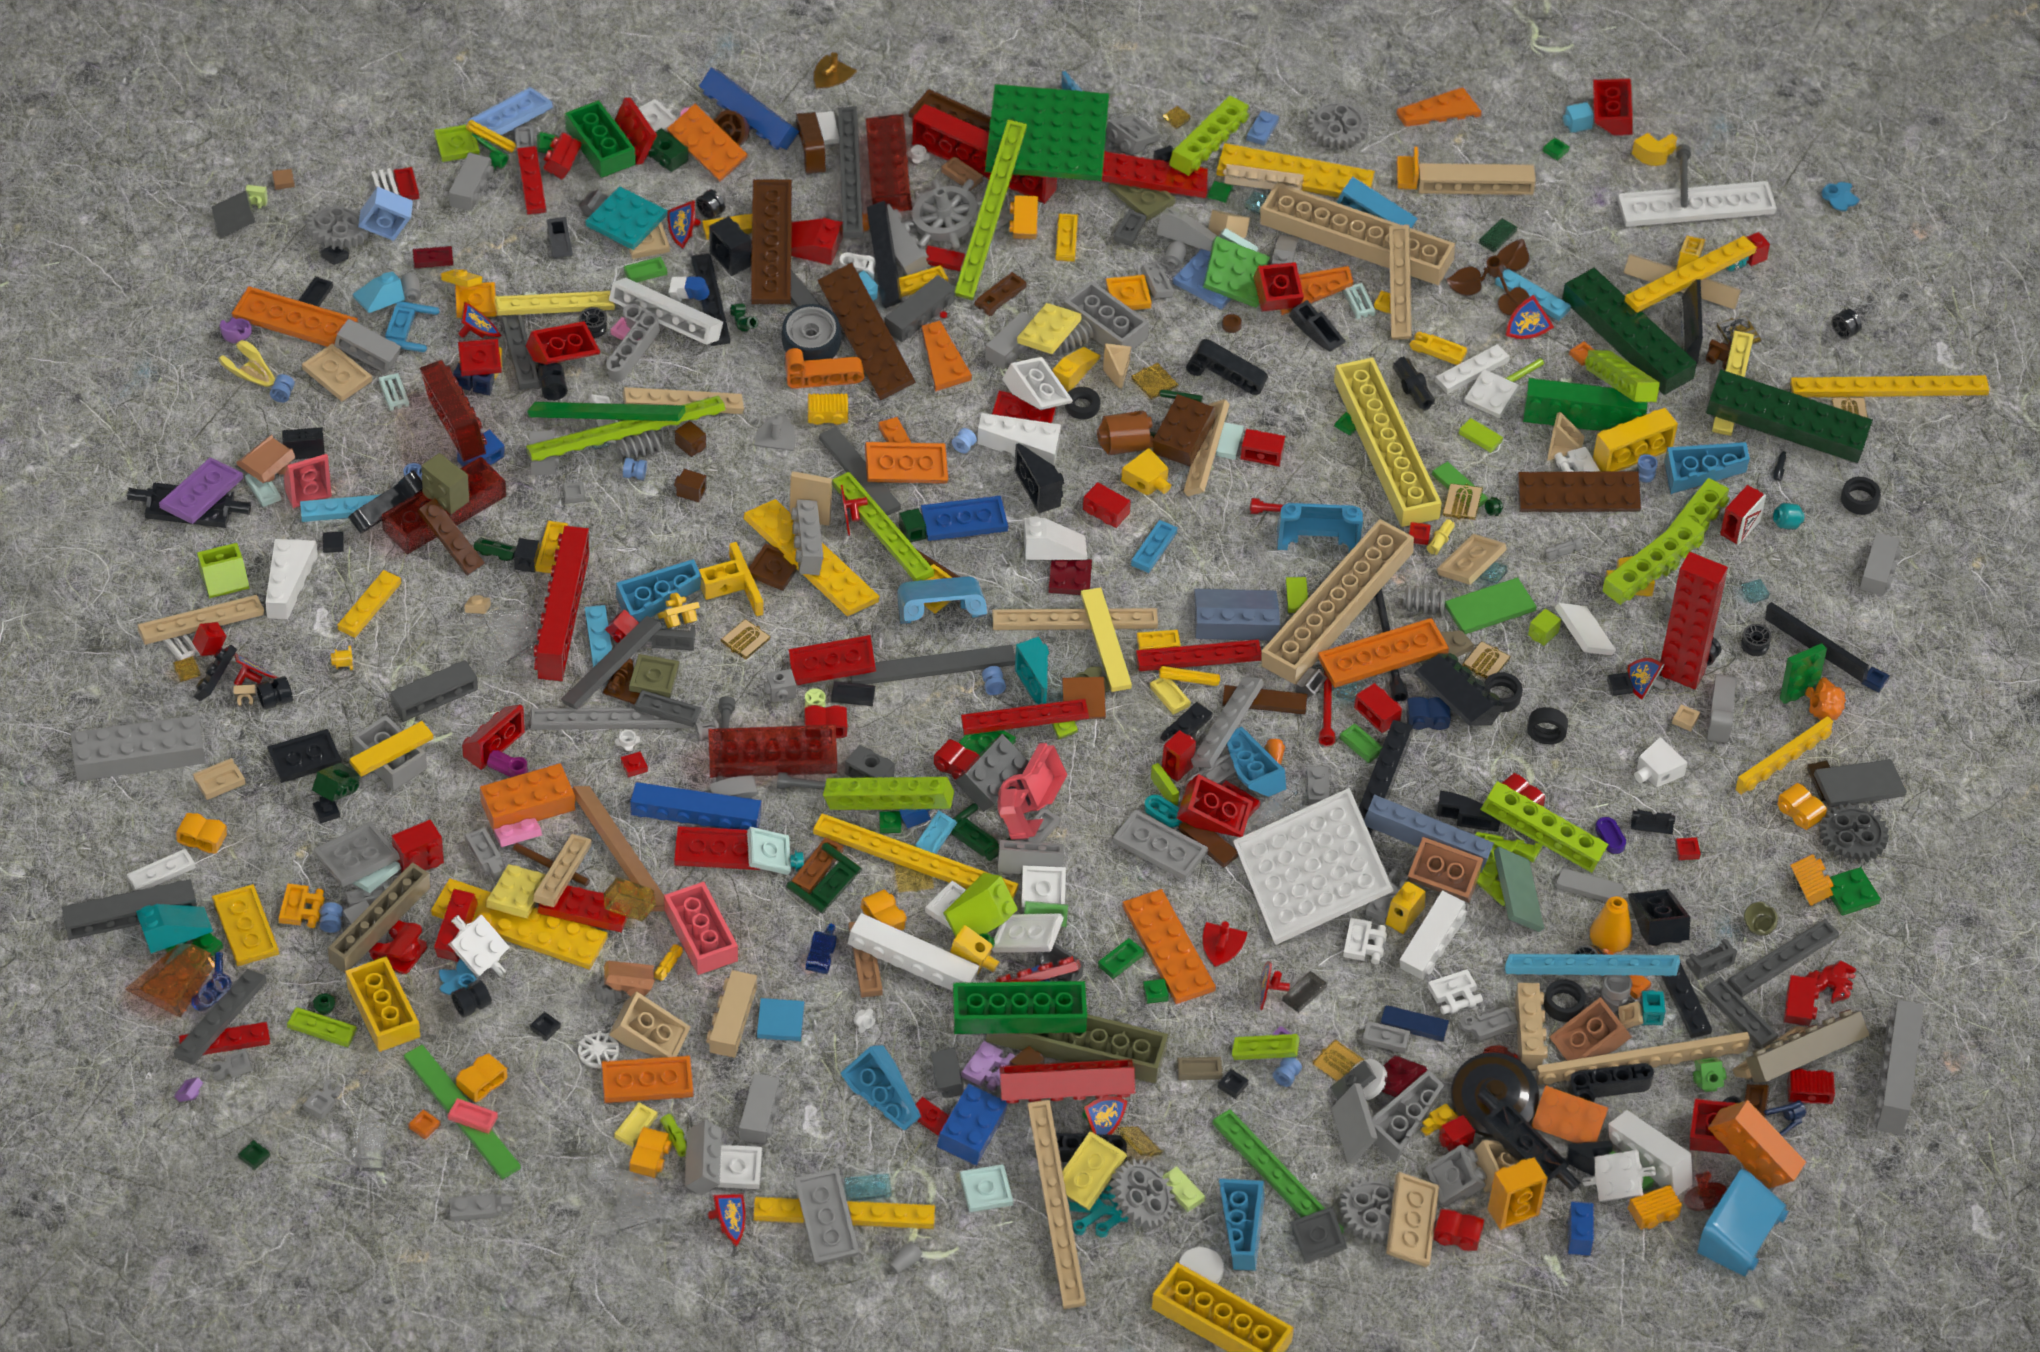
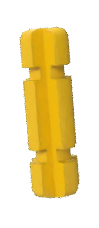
M677 944L671 946L670 952H667L660 962V966L654 971L655 979L663 981L666 978V973H669L677 962L676 958H679L683 953L681 946Z

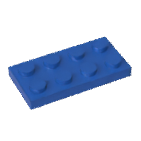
M1001 496L921 505V514L926 524L928 541L1008 531V523Z

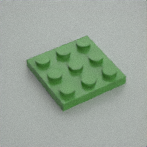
M1216 236L1213 240L1202 288L1257 308L1259 299L1253 276L1258 266L1268 265L1270 256Z

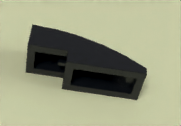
M1308 300L1293 308L1288 315L1310 339L1329 352L1346 342L1322 311L1318 313Z
M1440 790L1436 816L1457 819V826L1494 832H1499L1501 822L1482 811V803L1466 796Z

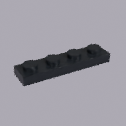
M1680 962L1676 976L1661 975L1691 1039L1711 1034L1712 1027Z

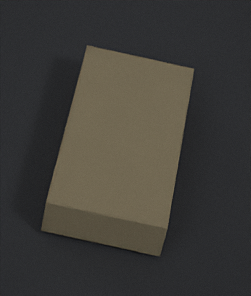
M1221 1057L1177 1058L1178 1080L1222 1079Z

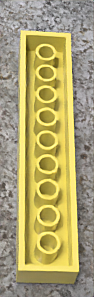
M1374 358L1336 365L1334 383L1401 527L1409 526L1411 522L1423 523L1439 519L1442 502Z

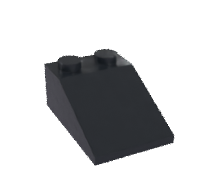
M1020 443L1016 444L1014 471L1037 512L1042 513L1061 507V498H1063L1062 485L1064 484L1063 475L1058 473L1054 465Z
M1670 889L1628 893L1640 933L1648 945L1658 946L1661 943H1680L1690 940L1691 917Z

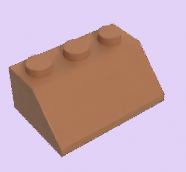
M1423 837L1409 871L1408 879L1410 882L1440 893L1444 891L1462 901L1470 903L1478 882L1483 858Z

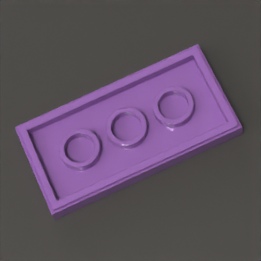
M210 457L161 500L159 506L161 509L193 524L243 479V473Z

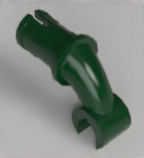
M731 304L730 313L732 316H735L737 328L740 331L746 332L758 326V319L755 316H744L746 313L745 304Z

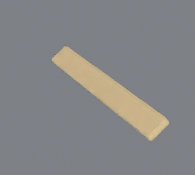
M1157 608L1108 609L1114 629H1158ZM1085 609L992 610L993 630L1091 629Z

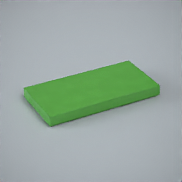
M1518 577L1447 600L1444 605L1459 630L1463 631L1464 634L1534 612L1537 608Z

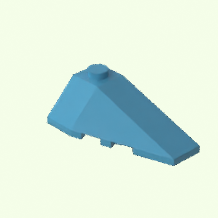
M1243 727L1237 728L1226 744L1237 777L1249 789L1267 797L1286 790L1285 769Z

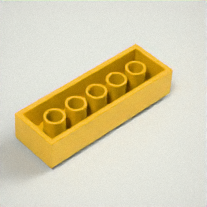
M1176 1262L1153 1293L1151 1309L1227 1352H1285L1292 1342L1294 1327Z

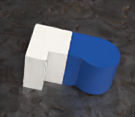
M672 277L669 295L680 303L682 299L695 298L696 300H704L709 295V288L702 277Z

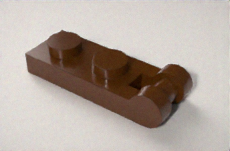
M1011 272L979 296L974 305L979 309H983L984 313L988 316H992L998 308L1024 290L1027 282Z

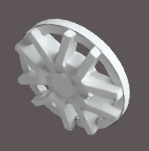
M598 1031V1033L585 1035L579 1042L578 1056L585 1065L591 1068H602L600 1059L604 1058L606 1061L617 1060L619 1044L609 1033L606 1034ZM608 1055H614L612 1059L608 1057ZM596 1059L597 1063H592L591 1061Z

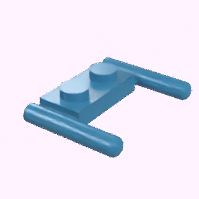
M400 301L395 306L385 338L401 346V349L424 353L427 350L426 345L406 342L415 312L438 315L440 309L438 307Z

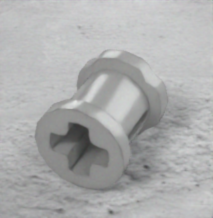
M716 718L712 719L711 722L695 723L698 741L711 736L720 737Z

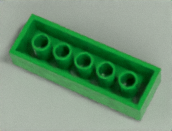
M1529 378L1524 403L1523 422L1554 426L1557 413L1561 412L1577 429L1603 431L1616 427L1621 423L1629 422L1636 417L1646 415L1648 402H1634L1611 387Z
M1085 981L953 983L954 1034L1086 1033L1087 1002Z

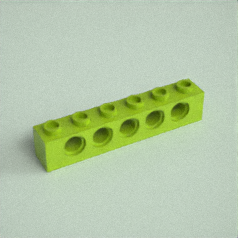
M1229 95L1172 151L1169 166L1188 176L1194 170L1197 171L1201 163L1207 161L1213 151L1216 152L1220 145L1226 142L1229 136L1235 133L1242 123H1246L1249 117V105Z
M1588 350V356L1585 359L1586 370L1634 402H1657L1658 381L1610 350Z
M1708 478L1668 529L1688 515L1705 528L1706 532L1712 520L1715 521L1718 517L1720 509L1727 506L1730 499L1728 497L1729 488ZM1680 560L1677 561L1672 569H1667L1662 575L1667 577L1672 570L1675 571L1680 564Z
M1688 515L1605 577L1602 591L1619 605L1625 601H1630L1638 591L1644 590L1651 581L1659 579L1664 571L1672 569L1677 561L1681 558H1686L1689 551L1699 548L1704 542L1705 528Z
M948 777L827 778L823 797L830 810L951 809L954 789Z
M1498 781L1481 808L1487 814L1591 873L1608 846L1600 838L1591 835L1582 828L1577 827L1563 817L1554 814Z

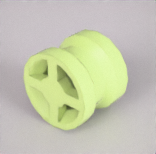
M810 689L805 694V707L812 705L825 707V693L820 689Z

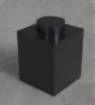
M519 538L514 554L515 570L535 573V566L540 551L538 540Z

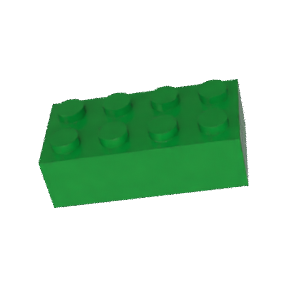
M600 100L565 112L566 131L572 139L575 138L581 142L580 150L601 178L635 165V148Z

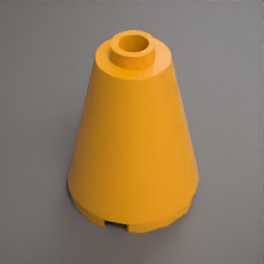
M1614 896L1609 898L1593 921L1589 937L1595 946L1601 949L1606 948L1616 953L1625 950L1630 945L1633 933L1628 904L1622 897Z

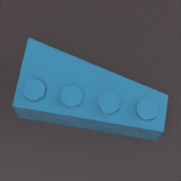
M1354 177L1351 178L1342 190L1336 202L1400 225H1409L1412 229L1418 219Z
M1747 443L1667 447L1664 464L1670 494L1701 486L1708 478L1718 481L1745 473L1750 460Z
M694 559L617 582L616 598L622 611L625 609L640 623L646 616L652 617L668 608L666 601L669 600L671 593L677 592L681 597H687L699 590L701 574Z
M1219 1178L1233 1270L1256 1271L1265 1200L1264 1182Z

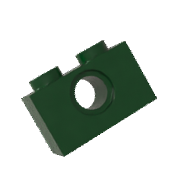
M660 128L657 130L656 138L647 156L653 158L663 168L672 173L688 162V147L664 129Z
M338 763L317 772L312 791L333 802L355 793L360 785V775L346 765Z

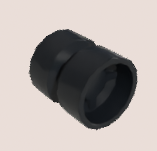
M558 363L542 365L538 370V376L543 397L551 401L564 398L567 395L568 389L563 367Z
M286 676L275 678L272 683L265 681L256 684L258 698L263 710L274 708L277 703L283 705L293 702L292 691Z
M481 979L469 983L467 989L463 987L451 992L452 1002L459 1015L463 1018L473 1014L476 1008L481 1010L492 1004L490 993Z

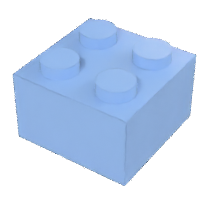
M377 186L360 210L358 227L394 241L411 219L413 201Z

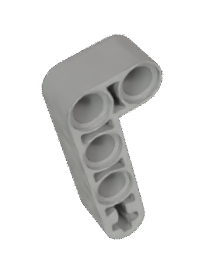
M629 304L624 308L625 323L631 330L606 363L609 377L615 382H620L626 378L660 331L656 314L637 304Z
M1721 674L1715 675L1707 740L1728 743L1734 715L1733 704L1737 677Z

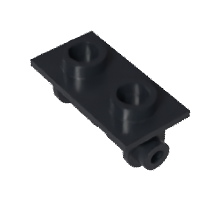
M1640 809L1632 811L1631 829L1673 835L1675 816L1671 815V813L1657 812L1652 814L1651 811Z

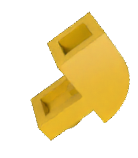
M1646 133L1634 140L1632 155L1646 165H1664L1667 162L1668 155H1671L1676 149L1677 136L1671 133L1658 141L1652 135Z

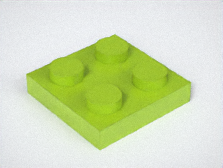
M466 124L434 130L442 162L464 159L468 153L480 155L477 139L472 136V132L466 129Z

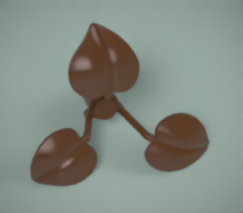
M1521 238L1508 244L1497 256H1490L1486 261L1487 267L1484 268L1482 277L1481 272L1477 268L1467 266L1459 269L1451 277L1447 278L1448 285L1455 292L1470 296L1482 289L1481 281L1485 280L1487 273L1492 277H1499L1506 294L1499 298L1498 306L1502 313L1511 316L1517 306L1530 296L1521 287H1515L1509 291L1502 273L1508 268L1512 271H1519L1528 265L1530 257L1524 239Z

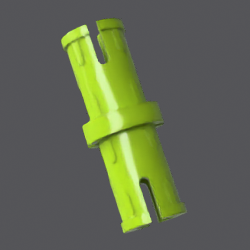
M672 1114L664 1115L660 1119V1123L663 1125L666 1133H669V1141H672L678 1156H686L687 1141L684 1138L685 1133L683 1129L678 1127Z

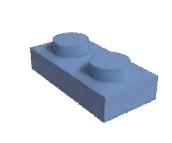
M1261 110L1247 134V140L1264 146L1279 122V116Z

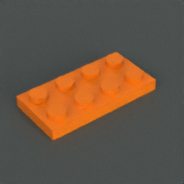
M693 104L667 128V131L687 146L688 152L719 182L748 157L747 153L696 104Z
M865 443L867 482L946 484L948 482L945 443Z
M690 1056L602 1061L604 1103L693 1097Z

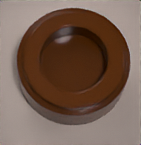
M1228 314L1223 317L1222 328L1228 333L1240 331L1242 320L1238 315Z

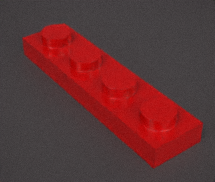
M537 147L517 148L527 215L546 213Z
M267 1022L226 1028L203 1055L271 1045ZM189 1034L179 1035L180 1044Z

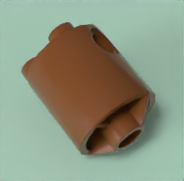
M1143 410L1103 416L1102 422L1097 429L1099 445L1108 455L1144 451L1148 448H1153V436H1150L1149 430L1152 428L1151 416H1147L1146 411L1144 412Z

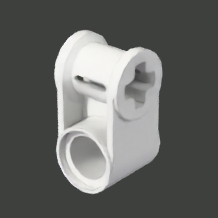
M847 252L840 256L839 269L852 262L858 273L862 271L868 272V275L874 279V268H876L874 257Z

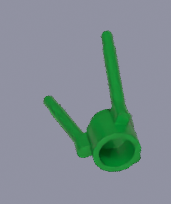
M472 133L477 142L491 151L489 158H491L493 170H496L497 167L504 168L509 156L493 147L480 136Z

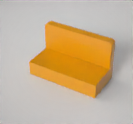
M1414 146L1413 156H1397V189L1417 190L1419 175L1418 147Z

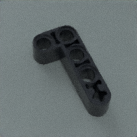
M1202 339L1186 365V370L1191 375L1200 376L1205 369H1208L1252 395H1259L1268 380V374L1264 370L1209 339Z
M415 470L411 471L395 486L354 511L348 517L360 534L366 532L413 502L423 492L421 478Z
M1639 1063L1576 1071L1570 1077L1568 1094L1595 1102L1597 1097L1645 1092L1652 1085L1654 1069L1649 1064Z
M1056 1133L1060 1161L1068 1163L1088 1134ZM1096 1134L1127 1154V1142L1121 1135Z

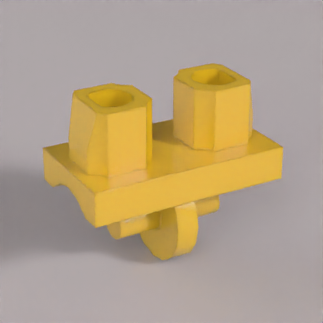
M677 592L671 593L669 600L666 601V606H671L672 608L657 613L659 619L664 618L668 629L681 625L678 617L679 614H682L684 624L697 621L695 609L700 608L699 603L695 602L682 606V603L686 602L685 596L681 597Z

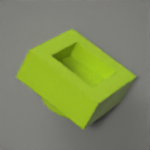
M1075 721L1051 724L1058 740L1078 733Z

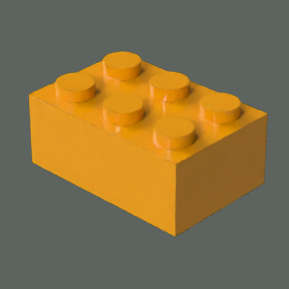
M1535 1157L1528 1160L1523 1159L1510 1167H1502L1494 1174L1488 1211L1500 1230L1540 1215L1547 1177Z

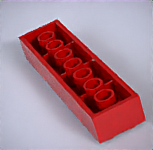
M924 104L913 117L912 145H922L926 148L927 152L947 161L956 157L983 175V177L990 179L992 172H985L989 132ZM1012 174L1008 188L1025 196H1038V202L1046 204L1056 191L1057 178Z
M565 525L563 534L559 533L558 546L560 548L555 550L554 561H556V565H552L551 568L553 580L548 582L547 591L550 594L549 597H545L544 601L546 612L541 614V625L543 626L542 629H538L537 633L539 644L534 646V657H537L535 658L534 670H538V679L562 682L590 556L589 528Z
M1689 551L1679 569L1660 660L1664 664L1659 674L1660 676L1680 683L1685 687L1697 689L1706 671L1728 566Z

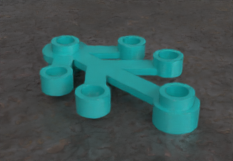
M1110 1185L1104 1188L1090 1210L1068 1200L1069 1211L1090 1213L1083 1219L1076 1220L1073 1223V1232L1076 1235L1085 1234L1086 1227L1104 1215L1113 1216L1107 1221L1099 1222L1096 1225L1095 1234L1100 1238L1106 1237L1109 1229L1121 1221L1128 1222V1216L1121 1217L1122 1209L1116 1210V1207L1119 1205L1118 1202H1112L1115 1195L1110 1193L1112 1190ZM1101 1199L1109 1200L1114 1206L1106 1205ZM1077 1226H1082L1083 1228H1082V1229H1077L1076 1227H1077Z

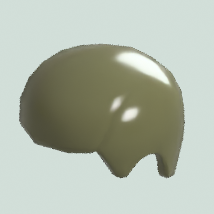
M1763 901L1751 903L1744 913L1745 924L1753 934L1766 936L1777 928L1779 919L1775 909L1766 905Z

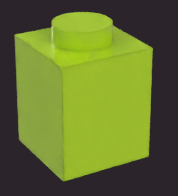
M1545 608L1530 622L1528 636L1545 646L1559 633L1562 619Z

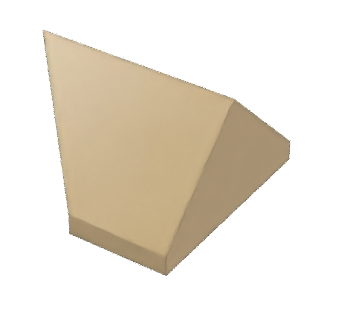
M1212 209L1208 230L1219 236L1221 231L1227 228L1238 236L1245 238L1250 217Z
M1105 343L1103 371L1118 388L1122 389L1130 363L1131 347Z
M1561 412L1557 413L1547 461L1555 459L1554 456L1557 453L1567 456L1568 451L1579 449L1583 446L1585 436Z

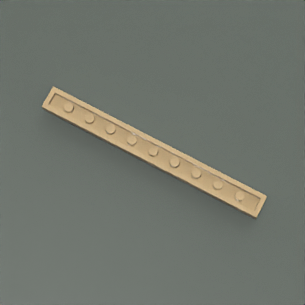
M1748 1032L1538 1065L1535 1079L1538 1085H1550L1554 1082L1570 1081L1572 1073L1581 1070L1646 1063L1655 1068L1660 1065L1678 1064L1690 1060L1695 1061L1709 1057L1717 1058L1727 1054H1741L1747 1051L1750 1038Z
M1050 1100L1028 1103L1063 1309L1086 1306Z

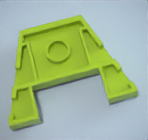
M1476 832V836L1494 843L1484 869L1479 874L1477 884L1505 907L1501 883L1496 880L1499 874L1493 850L1501 847L1534 863L1542 851L1543 845L1540 843H1535V845L1526 844L1524 840L1519 839L1510 841L1505 840L1503 836Z

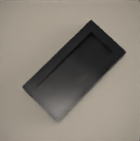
M315 276L298 301L320 307L332 290L333 282Z
M834 681L831 702L873 706L876 686Z

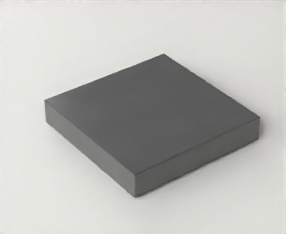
M246 190L211 207L220 238L256 222L250 197Z
M1333 1207L1290 1222L1305 1264L1348 1249Z

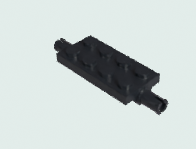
M153 482L152 488H147V490L129 487L127 500L145 502L146 509L144 514L146 519L191 524L161 509L159 506V502L178 485ZM229 491L193 524L226 528L230 514H250L251 502L234 501V492Z
M1487 1087L1477 1095L1476 1098L1490 1110V1114L1481 1124L1518 1162L1535 1157L1547 1177L1546 1185L1554 1178H1558L1572 1192L1581 1184L1567 1169L1569 1163L1507 1101L1505 1103L1499 1101Z

